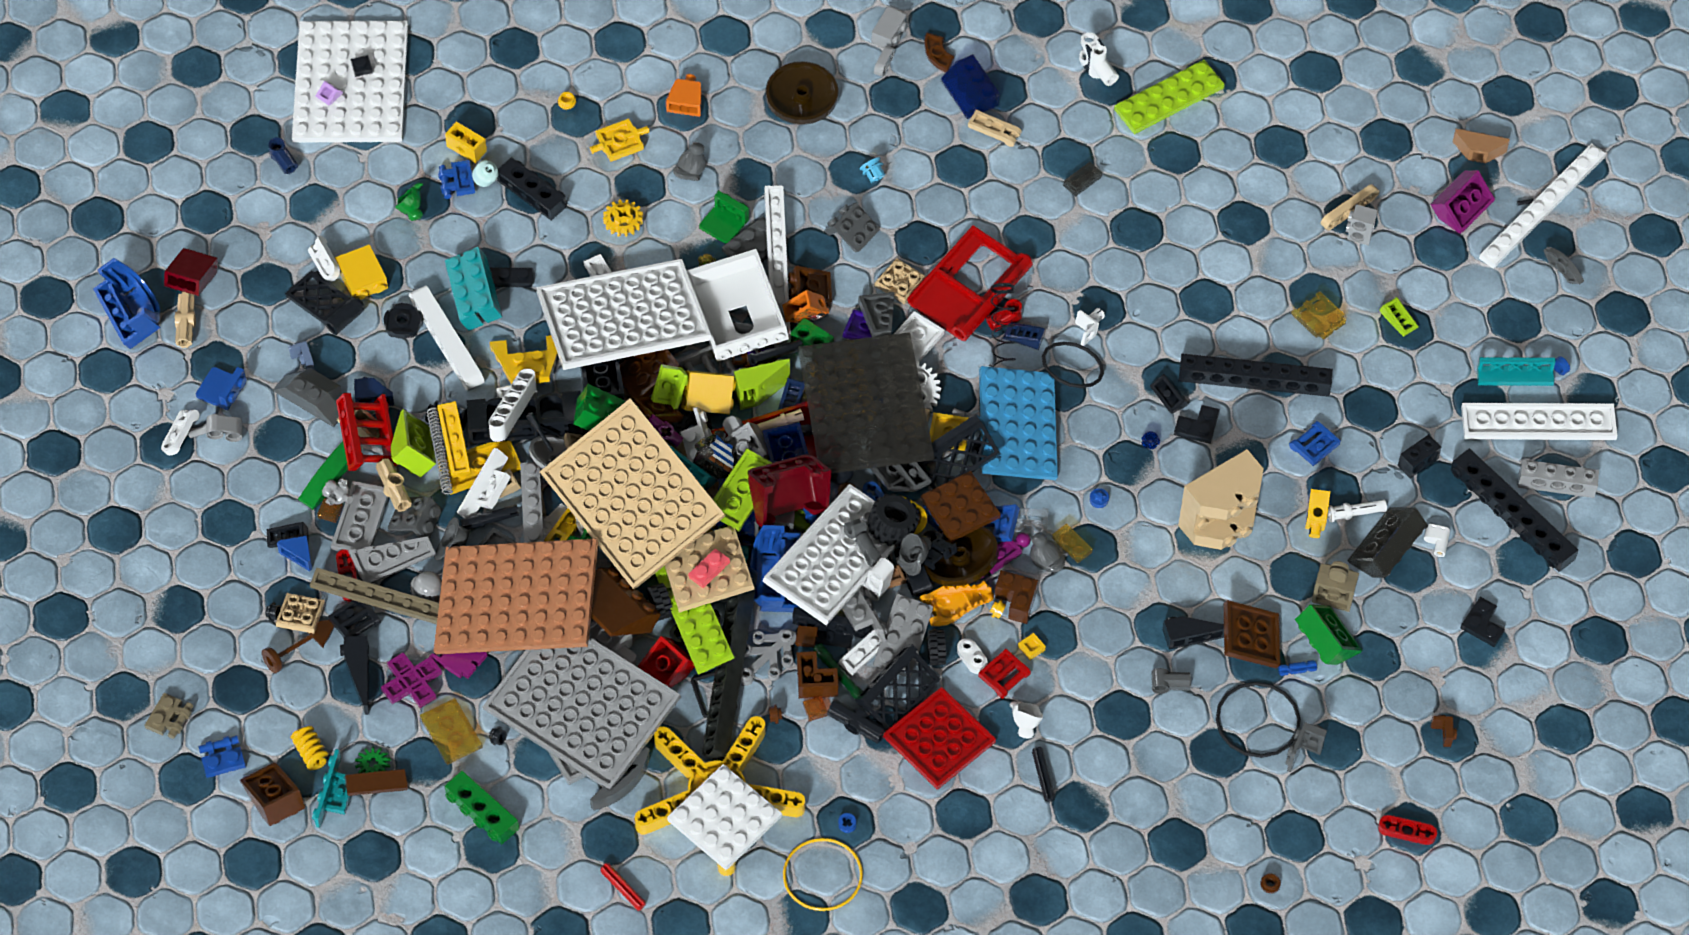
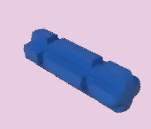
M1314 660L1307 661V663L1297 662L1278 666V672L1281 676L1288 675V673L1292 675L1317 670V663Z

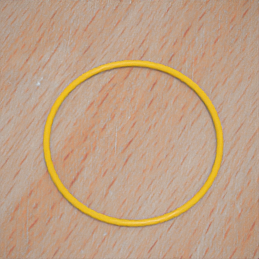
M828 838L812 839L800 844L789 854L783 867V881L789 895L800 905L817 911L834 910L846 905L858 893L863 879L862 865L855 852L844 843ZM828 841L839 844L851 852L858 863L860 871L858 886L852 896L839 905L828 908L809 906L798 900L788 887L786 868L790 858L798 849L812 842Z

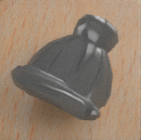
M694 142L689 150L683 152L679 157L677 165L673 168V173L676 177L684 180H700L699 175L706 168L703 144Z
M1039 532L1033 535V545L1030 550V557L1033 563L1047 572L1055 573L1063 569L1065 558L1069 553L1061 552L1054 542L1047 540L1045 534Z
M910 533L902 540L896 564H899L908 575L914 576L920 573L921 564L925 561L931 548L932 542L930 538Z

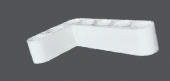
M880 558L868 573L867 581L861 586L864 595L874 601H878L890 586L894 566L889 560Z

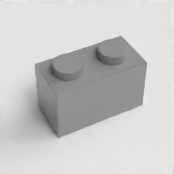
M887 7L872 31L871 43L883 48L885 46L893 48L894 45H897L901 33L905 32L908 27L907 14Z

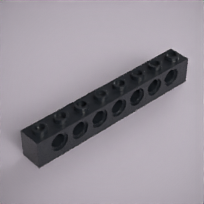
M1181 353L1178 381L1329 397L1333 369Z
M1470 448L1453 460L1452 474L1460 479L1468 490L1473 491L1482 503L1487 504L1496 516L1501 517L1510 529L1517 532L1524 542L1533 547L1534 551L1541 555L1550 567L1560 572L1576 560L1579 550Z

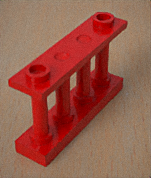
M343 393L336 400L348 470L356 471L364 462L378 463L382 459H389L396 467L398 464L392 460L391 456L393 433L388 412L389 404L386 401L385 394H381L374 403L354 402L351 393ZM354 410H374L377 420H357ZM357 427L378 428L380 438L360 437ZM360 445H382L383 455H363Z

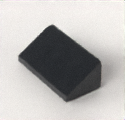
M1165 374L1150 385L1171 414L1189 405V402L1172 380Z

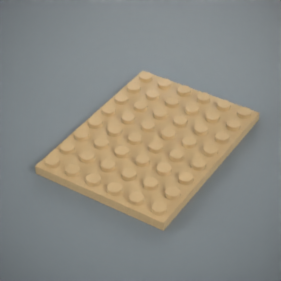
M631 399L627 400L539 471L593 539H597L598 546L634 590L726 516Z

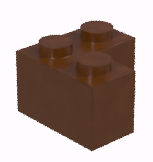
M1000 571L995 587V598L1011 602L1008 619L1025 624L1028 623L1038 590V580Z
M797 652L798 698L838 697L837 668L817 669V652Z

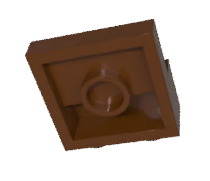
M795 266L792 272L788 274V283L791 284L788 292L789 299L796 297L805 290H809L824 296L826 306L830 307L832 304L830 272Z
M651 397L632 398L634 404L639 407V410L647 420L654 414L663 422L667 421L670 424L682 422L684 415L677 409H673L669 404L655 403L651 400Z

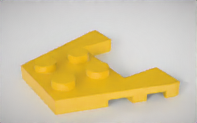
M551 335L546 336L547 350L543 351L537 350L508 354L506 340L489 342L490 350L495 354L496 360L501 364L503 372L511 384L517 374L523 369L535 371L536 383L550 382L558 356Z

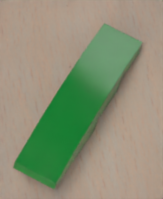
M343 441L321 465L298 498L300 502L312 510L326 498L322 493L326 483L329 480H334L338 483L341 476L348 470Z

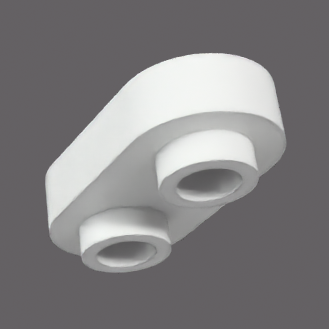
M965 638L958 642L957 654L972 673L978 674L987 666L986 656L972 639Z

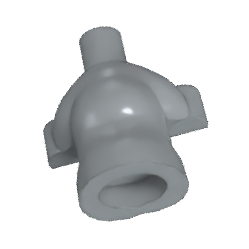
M342 477L338 483L334 480H329L322 490L323 495L327 498L325 502L329 505H337L344 502L351 504L353 497L349 495L348 481Z

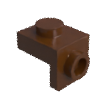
M1446 715L1432 717L1431 729H1442L1443 747H1451L1453 740L1457 738V728H1453V717Z

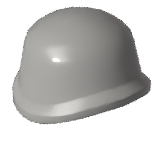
M432 571L422 572L413 578L411 593L413 596L437 602L440 600L442 579Z

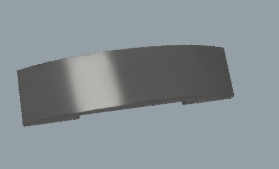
M646 747L639 753L633 762V770L614 788L608 790L604 786L590 799L591 809L598 810L608 807L621 800L636 787L647 770L650 760L649 748Z

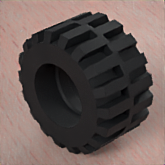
M891 493V496L885 494L883 497L877 498L867 520V527L870 528V534H874L873 538L875 540L879 539L880 543H887V546H892V544L900 546L907 534L915 533L920 519L918 515L919 510L915 509L916 505L911 503L909 498L905 499L903 495L899 494V496H896ZM888 518L896 519V520L899 521V522L891 521V520L888 519Z

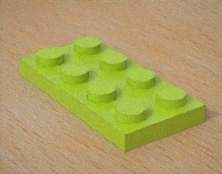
M749 449L745 450L713 498V501L726 515L720 520L721 522L735 528L737 531L741 530L754 510L748 483V471L752 468L771 464L772 462Z

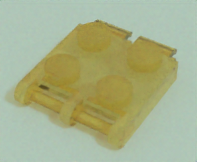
M1320 291L1310 301L1306 300L1299 309L1291 311L1293 317L1316 338L1320 336L1323 340L1330 336L1334 330L1336 331L1346 324L1344 313Z

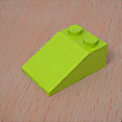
M404 409L400 412L392 440L391 456L396 464L402 465L411 474H416L421 478L436 464L432 434L429 425Z

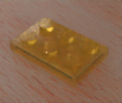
M455 698L420 715V720L447 765L483 748L480 739Z

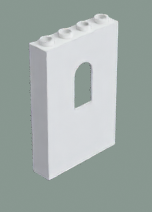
M757 249L687 270L711 334L709 342L717 362L789 339L786 325ZM747 306L754 325L753 329L746 334L738 333L730 317V310Z

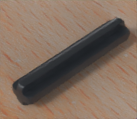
M1035 747L1032 749V754L1044 801L1052 802L1055 800V794L1042 747Z

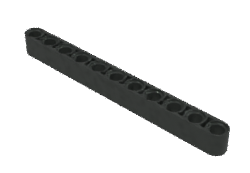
M748 567L754 590L728 597L722 630L734 659L717 666L715 669L702 747L703 756L713 761H723L730 749L758 577L757 571Z

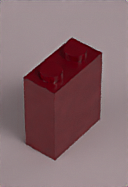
M183 248L166 268L164 286L199 296L217 274L218 258Z

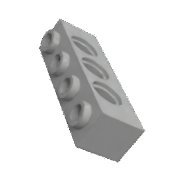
M1522 459L1518 475V488L1594 498L1598 488L1599 470Z

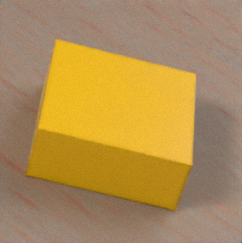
M1034 633L1018 643L1019 649L1029 660H1032L1046 650V646Z

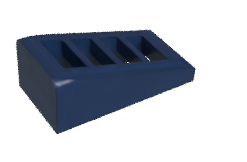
M1009 323L1016 326L1007 327L1003 339L1015 341L1018 344L1039 350L1045 336V328ZM1012 329L1016 330L1014 335L1011 334Z
M787 378L778 410L783 409V406H793L792 404L785 403L786 400L795 402V405L801 403L806 382ZM790 387L798 389L799 392H795L789 389ZM788 394L795 395V396H797V399H796V398H792V397H788L787 395H788Z

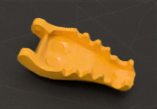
M982 581V583L972 586L969 584L942 586L929 594L921 595L919 601L934 606L932 610L934 617L929 619L931 626H944L957 621L978 606L993 601L994 593L986 581Z

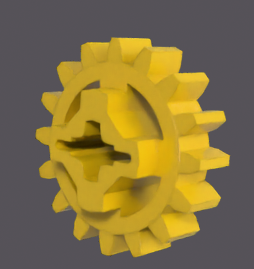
M619 199L618 204L612 202V207L606 206V211L603 212V224H605L606 230H611L612 235L617 232L618 237L621 234L627 237L629 232L634 235V229L640 230V225H643V212H641L640 206L636 207L635 202L629 204L627 199L625 203H622L621 199Z

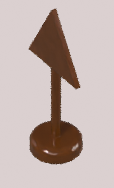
M329 620L319 621L314 634L308 633L307 637L280 653H277L271 647L263 649L261 654L266 666L273 673H278L283 668L281 657L311 639H314L324 648L334 629V625Z

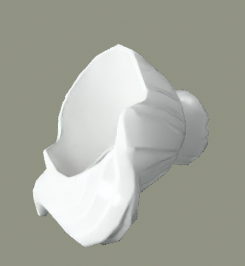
M1012 701L1009 705L1012 708L1014 721L1019 727L1018 735L1022 738H1032L1034 736L1033 729L1039 725L1043 718L1039 706Z

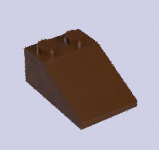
M276 762L240 779L243 788L261 817L269 826L277 824L281 820L305 809L300 790Z

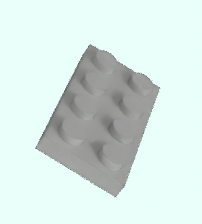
M352 481L349 495L353 497V502L351 504L345 502L331 544L332 550H352L373 546L388 497L383 493L384 487Z
M896 594L885 626L887 634H885L886 642L882 643L880 641L873 666L884 669L904 646L913 644L918 649L916 652L919 654L934 606ZM914 658L910 661V670L914 669L916 663ZM899 673V675L906 677V673Z

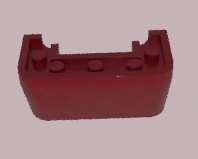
M801 455L750 469L748 471V483L756 523L760 527L763 525H774L776 523L775 516L805 508L814 515L824 512L829 507L831 469L812 455Z

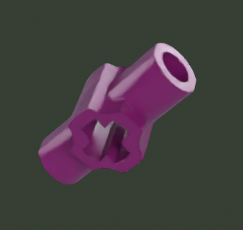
M654 414L649 417L648 421L664 440L667 439L676 447L682 442L683 437L674 431V427L667 421L663 422ZM664 427L665 429L667 428L669 431L667 433H664L661 430Z

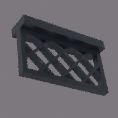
M975 414L912 456L930 478L931 488L935 489L937 488L935 485L937 476L944 477L945 484L969 471L973 473L1001 455L985 427L984 421ZM982 429L984 432L982 441L974 440L975 433ZM960 442H968L966 451L958 450ZM972 443L981 444L978 454L970 452ZM985 445L992 446L994 450L989 456L982 455ZM946 451L952 452L950 462L942 460L943 453ZM956 453L965 455L962 464L954 463ZM969 456L977 457L976 464L973 466L966 465ZM931 461L937 462L934 472L927 471L925 465ZM940 463L949 465L946 475L938 473ZM953 466L961 467L960 474L956 477L950 476Z
M913 644L904 646L854 700L859 706H863L880 725L886 727V731L911 712L941 680L916 652L918 649ZM913 658L918 662V670H910V661ZM899 673H906V684H897V675ZM910 673H918L919 684H910ZM923 673H928L933 678L929 685L923 684ZM887 686H893V697H885V688ZM897 686L906 687V698H898ZM910 687H919V696L917 698H910ZM874 700H880L881 711H875L870 704ZM885 700H893V711H885ZM898 700L906 701V710L904 712H898ZM885 714H894V723L890 727L885 722Z

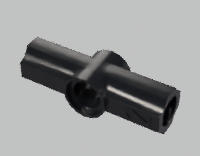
M837 699L831 703L827 711L828 716L844 724V727L850 733L855 735L861 734L877 744L881 742L883 733L887 729L870 719L865 711L859 708L854 710Z

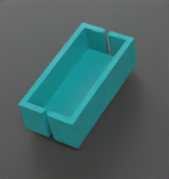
M479 247L463 252L464 256L459 254L444 260L460 322L468 331L484 325L476 313H479L487 323L503 317L487 256Z

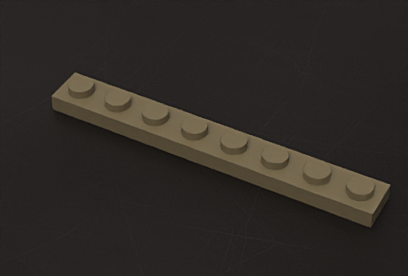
M316 567L310 588L437 624L439 603Z

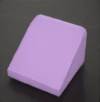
M324 81L315 96L330 106L343 92L331 83Z

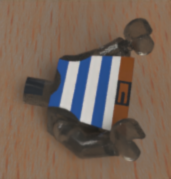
M720 430L715 431L709 437H703L695 444L697 453L693 460L694 464L718 480L728 477L736 465L734 447L725 441L726 433Z

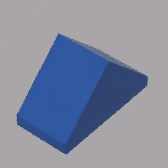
M307 536L284 539L277 542L278 551L281 555L308 571L312 570Z

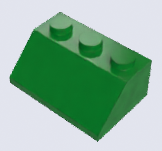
M1310 604L1295 619L1299 630L1308 637L1309 644L1318 651L1320 659L1327 665H1338L1363 651L1331 606Z

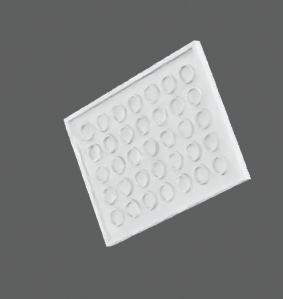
M300 21L292 142H402L408 21ZM368 55L373 73L355 77L351 59ZM324 81L331 83L343 92L330 106L315 96Z
M682 259L536 287L537 295L563 370L710 341L711 338L709 328Z

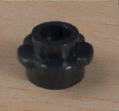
M272 602L266 607L265 615L271 622L277 620L281 605Z
M501 726L493 728L489 733V739L493 745H502L507 737V732Z

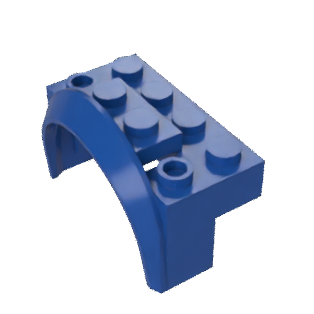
M113 258L97 269L99 274L106 280L93 288L122 343L129 349H132L160 329L158 324L160 321V305L146 282L129 266ZM133 287H136L133 291L124 296L126 292L130 291ZM124 300L129 306L130 310L132 311L134 317H132L131 313L129 312L126 304L124 303Z
M763 525L753 543L750 568L758 573L754 601L760 606V611L793 613L794 607L800 608L762 582L764 576L801 537V533H784V526ZM764 553H771V554H776L777 556H767V555H763V554H764Z

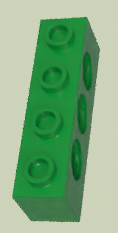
M460 771L444 786L447 800L452 804H457L460 811L465 816L469 815L478 828L486 830L488 836L493 841L497 840L502 845L519 830L518 820L463 771ZM464 795H471V796L468 797V798H463V797H462V796H464ZM479 807H484L481 811L476 810ZM492 820H499L497 823L490 822Z

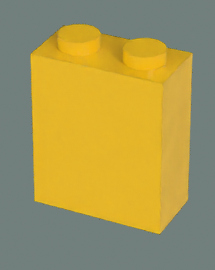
M370 244L335 257L340 267V276L351 297L361 300L369 295L388 289L387 278Z
M685 370L688 375V384L683 390L682 409L694 411L693 408L698 407L705 412L730 414L734 403L732 391L736 387L734 376Z

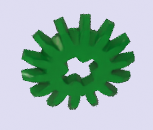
M372 747L371 752L365 748L366 754L359 752L358 755L362 758L355 759V762H359V764L355 765V769L361 768L358 774L386 771L385 767L390 768L391 766L386 763L391 761V759L385 757L388 755L387 752L381 753L382 748H379L377 752H375V747ZM375 758L378 764L370 767V763L367 762Z

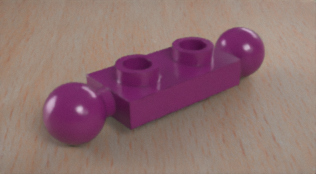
M1021 532L1016 536L1015 541L1001 542L998 545L999 556L995 566L990 571L991 574H994L1022 554L1020 547L1025 548L1031 542L1029 534Z

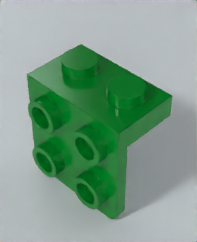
M718 190L714 195L715 206L700 222L699 229L727 244L735 238L749 221V207L743 202L736 201L729 194H724Z

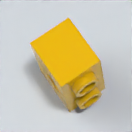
M455 122L445 133L446 146L475 164L487 152L485 138L458 122Z

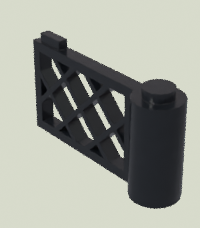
M311 270L285 293L288 299L322 322L334 335L341 332L364 311V303L359 298L348 297L326 281L319 271L314 272ZM312 278L317 281L316 285H307V282ZM320 289H329L330 294L320 295ZM307 290H317V295L307 296ZM297 291H304V296L295 297L293 294ZM334 298L343 299L341 303L333 304ZM330 299V304L320 305V300ZM317 300V305L308 306L306 301ZM330 309V312L325 317L319 314V310Z

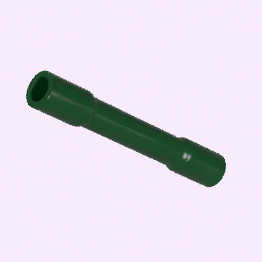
M822 643L817 644L813 648V652H817L818 658L828 668H837L838 679L847 688L850 695L856 699L863 690L854 683L834 660Z

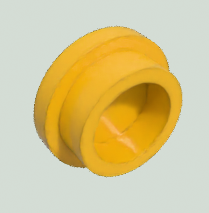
M563 92L558 98V105L563 109H571L576 104V98L570 92Z
M999 600V602L994 601L990 612H992L991 617L1000 618L1006 607L1002 600Z

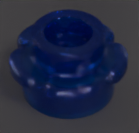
M1153 431L1146 432L1141 438V443L1145 448L1155 449L1160 444L1158 435Z

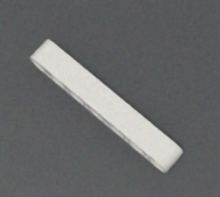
M425 285L410 292L409 298L414 308L420 312L421 319L464 388L468 391L483 384L485 381L481 371L429 288Z

